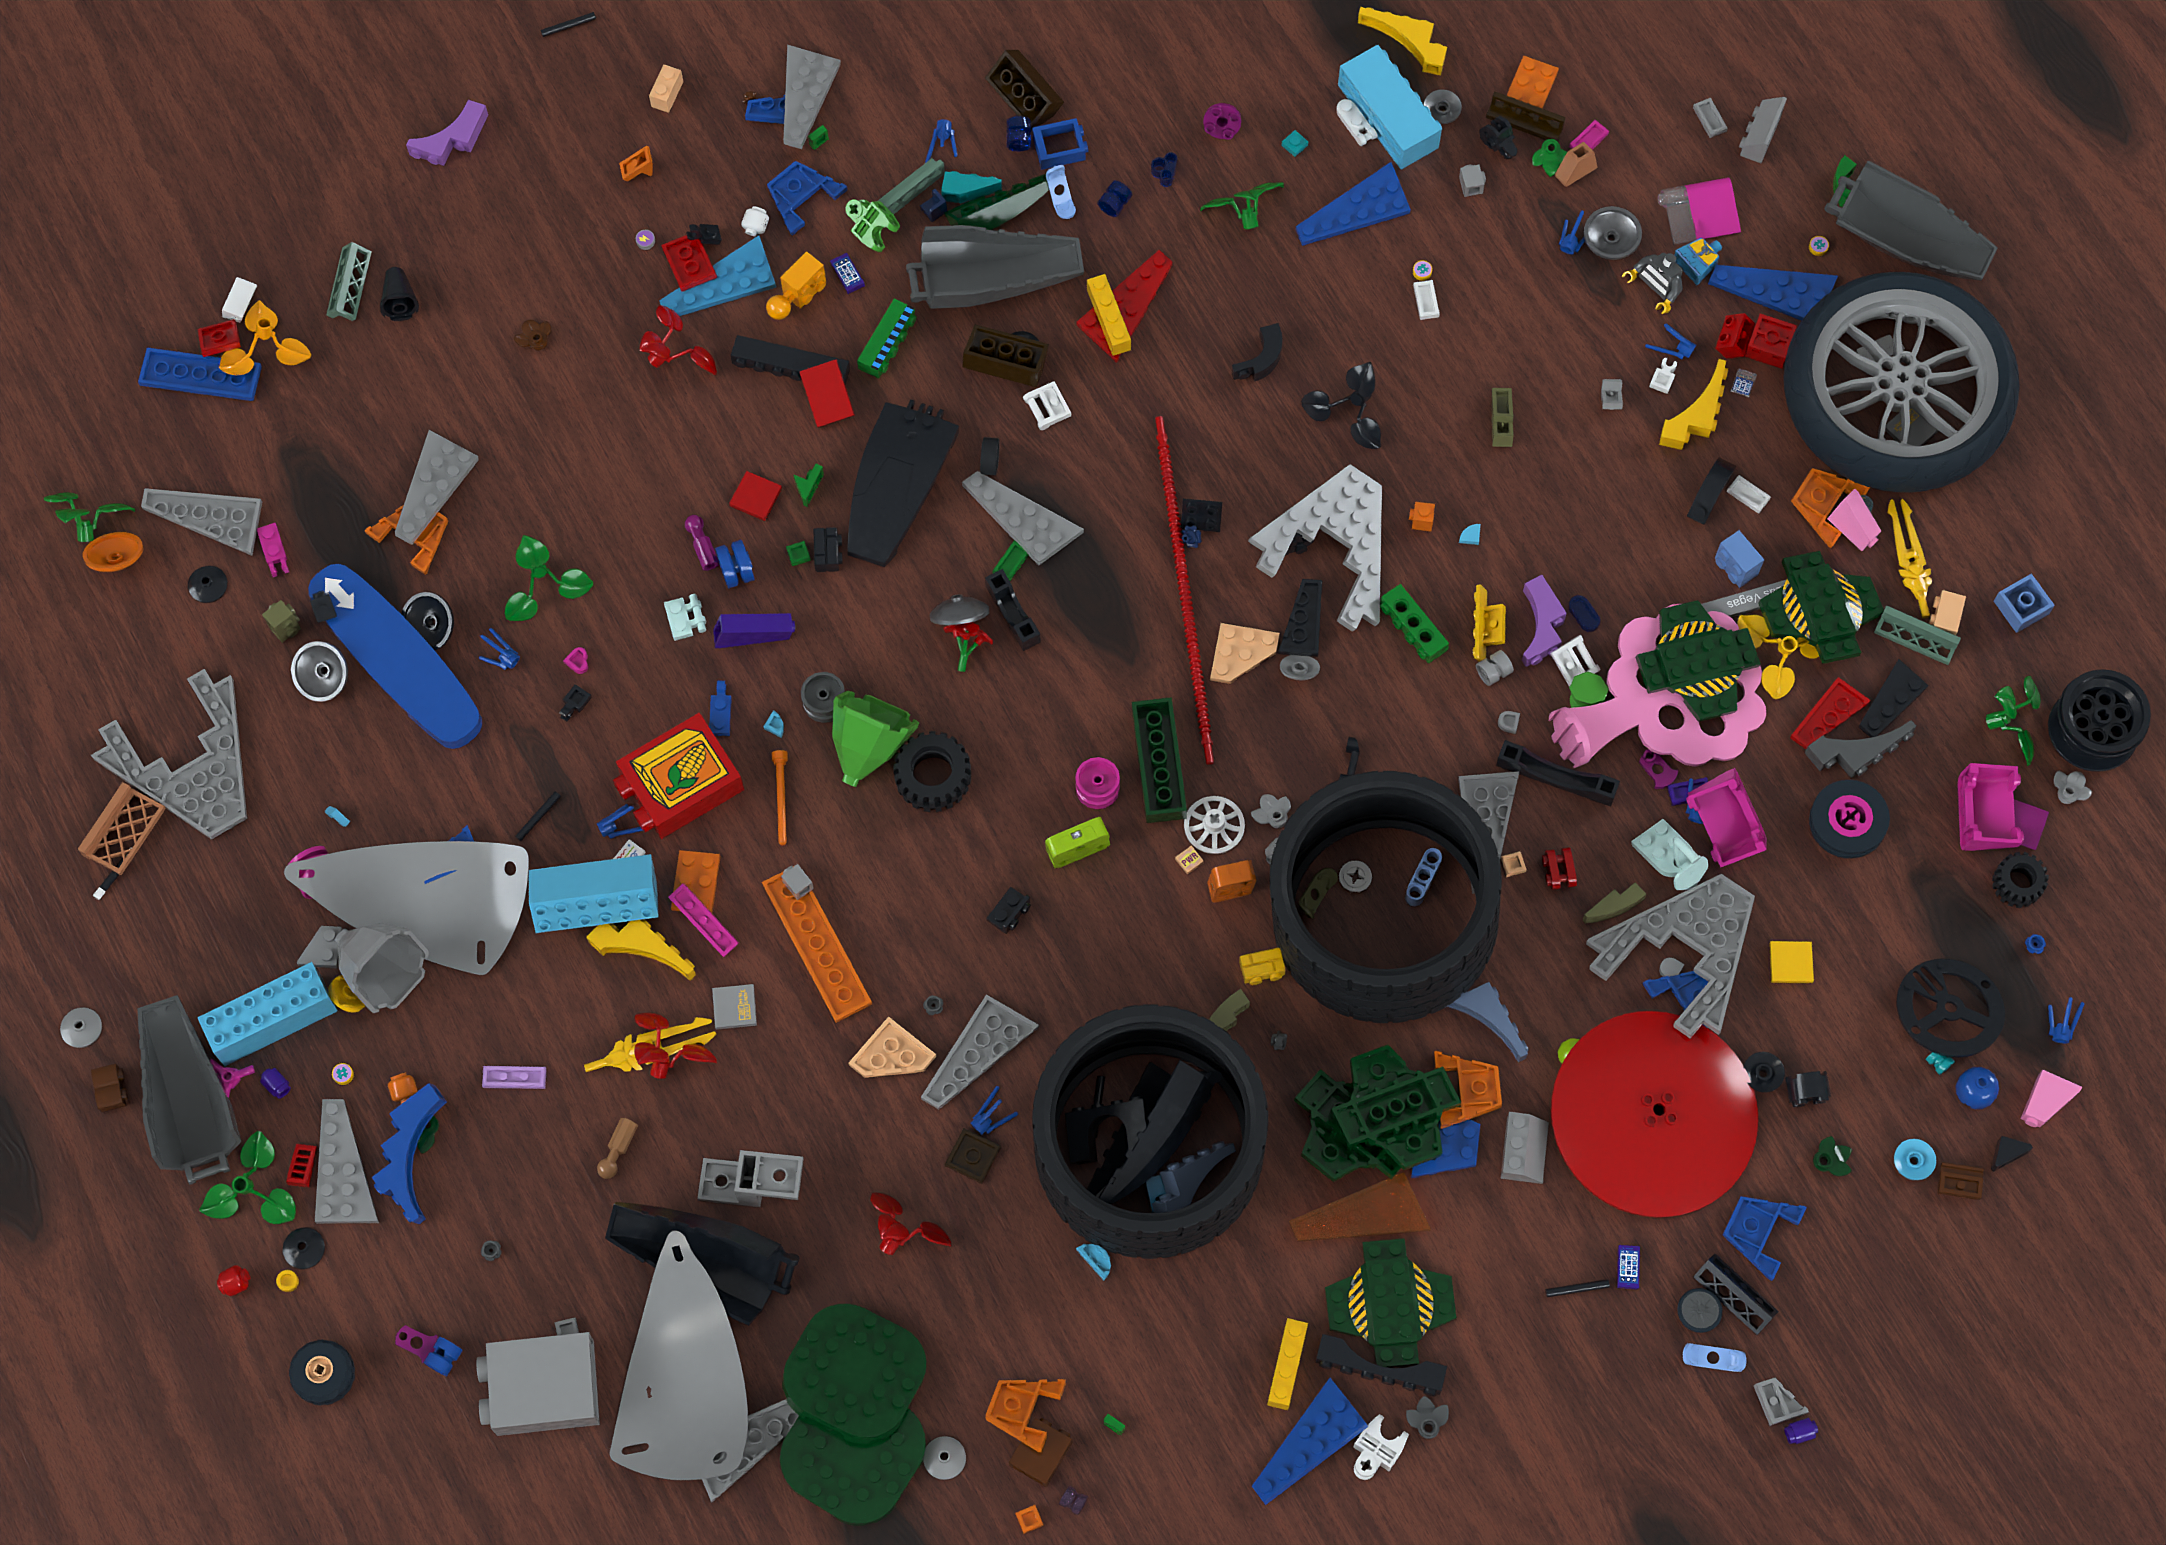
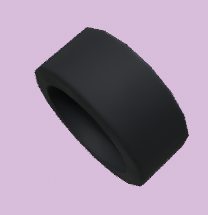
M983 438L980 460L981 474H997L999 438Z

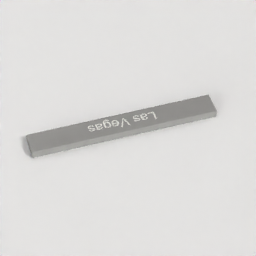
M1786 580L1701 605L1707 612H1722L1729 617L1759 610V600L1784 586Z

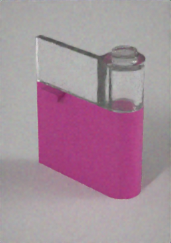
M1729 177L1662 189L1661 193L1658 194L1659 205L1667 209L1673 245L1692 242L1699 238L1708 239L1741 232L1733 187Z

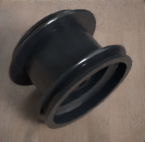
M2104 669L2086 672L2066 686L2060 698L2052 707L2048 720L2050 740L2059 755L2075 767L2095 772L2117 768L2132 756L2136 747L2143 741L2148 732L2151 718L2149 701L2141 687L2134 680L2120 672ZM2080 705H2085L2088 710L2082 709ZM2076 723L2083 724L2084 728L2078 727ZM2111 731L2116 732L2119 737L2113 736ZM2092 736H2096L2100 742L2094 741Z

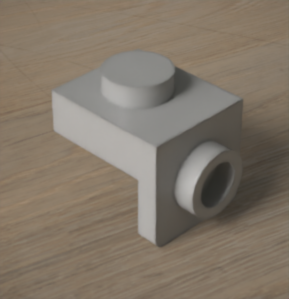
M1621 379L1602 380L1601 401L1603 409H1622Z

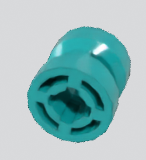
M1934 1052L1925 1059L1929 1064H1934L1935 1071L1939 1075L1955 1063L1951 1057Z

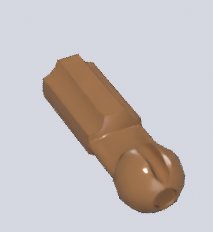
M620 1118L608 1144L610 1149L608 1157L598 1163L597 1171L600 1177L610 1179L616 1175L618 1169L616 1161L619 1155L625 1154L638 1127L636 1123L626 1118Z

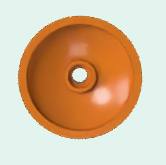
M109 533L91 541L83 551V559L89 568L99 572L120 571L131 566L139 559L143 552V544L141 539L132 533Z

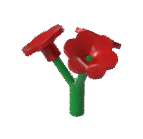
M973 622L949 625L943 628L945 633L953 632L954 638L957 639L961 653L958 671L965 672L968 656L977 646H980L983 642H987L990 645L993 644V640L984 631L979 629V625ZM978 635L974 640V644L967 650L970 636Z

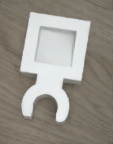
M1664 358L1661 364L1662 369H1656L1649 387L1668 394L1675 374L1672 372L1675 371L1677 362L1674 361L1672 366H1667V358Z

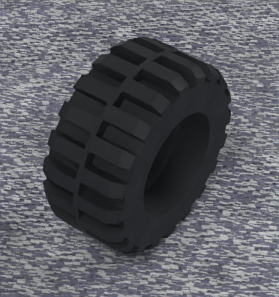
M929 731V735H924V732L918 734L916 739L914 737L909 738L907 745L902 744L899 748L900 753H897L895 757L894 776L900 795H903L904 800L908 804L912 803L916 809L923 807L925 812H930V809H936V812H940L942 807L946 806L949 809L953 807L954 801L959 803L962 800V794L966 795L968 785L971 784L970 758L968 753L965 752V747L962 743L958 744L957 739L953 736L950 739L947 738V733L941 732L940 735H936L935 731ZM927 758H940L950 764L952 773L942 784L927 786L915 779V767Z

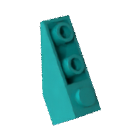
M945 171L941 195L947 202L964 203L983 195L993 194L997 190H1002V179L993 176L981 177L977 174L967 175L960 174L957 171Z

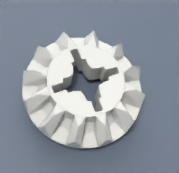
M1360 861L1346 863L1339 873V881L1343 888L1350 892L1360 893L1368 888L1372 880L1371 870L1365 863ZM1356 870H1358V877L1361 878V880L1357 879L1356 882L1353 884L1352 877H1350V875H1354V873H1356Z

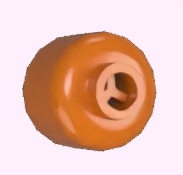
M406 1072L390 1077L391 1081L387 1084L391 1099L394 1102L400 1101L401 1104L418 1092L413 1076L407 1075Z

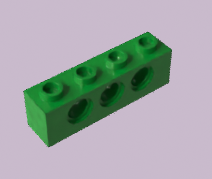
M1401 584L1381 597V610L1384 614H1389L1393 619L1394 626L1398 630H1402L1406 641L1410 645L1413 644L1415 646L1417 654L1422 660L1425 659L1429 664L1448 651L1449 642ZM1402 607V608H1404L1406 611H1405V612H1398V611L1396 610V608ZM1414 622V623H1416L1418 626H1417V627H1411V626L1408 625V623ZM1427 637L1430 641L1423 642L1420 638Z

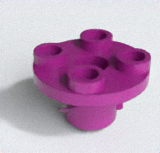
M1227 103L1212 105L1204 114L1203 124L1205 132L1218 139H1232L1241 127L1239 111Z

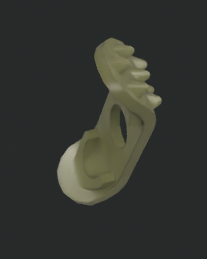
M1323 868L1313 877L1300 898V910H1303L1307 918H1315L1314 914L1327 891L1337 882L1338 875L1334 869ZM1312 889L1317 891L1318 897L1316 900H1313L1311 897Z

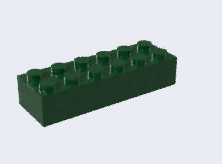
M1172 697L1132 702V717L1146 823L1187 819Z

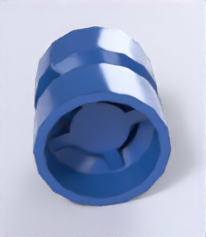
M439 1337L433 1346L434 1352H429L423 1363L447 1377L453 1368L452 1362L458 1360L463 1350L452 1342Z

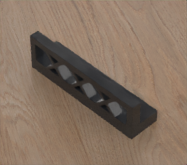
M1716 1254L1709 1258L1693 1276L1707 1290L1714 1293L1720 1302L1756 1335L1779 1312ZM1708 1269L1713 1274L1714 1281H1707L1701 1274ZM1719 1285H1725L1729 1289L1730 1296H1723L1719 1291ZM1735 1300H1742L1745 1303L1746 1310L1736 1308ZM1751 1315H1758L1764 1322L1757 1327L1752 1322Z

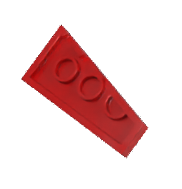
M1838 677L1790 738L1804 749H1807L1823 735L1826 736L1867 706L1871 700Z

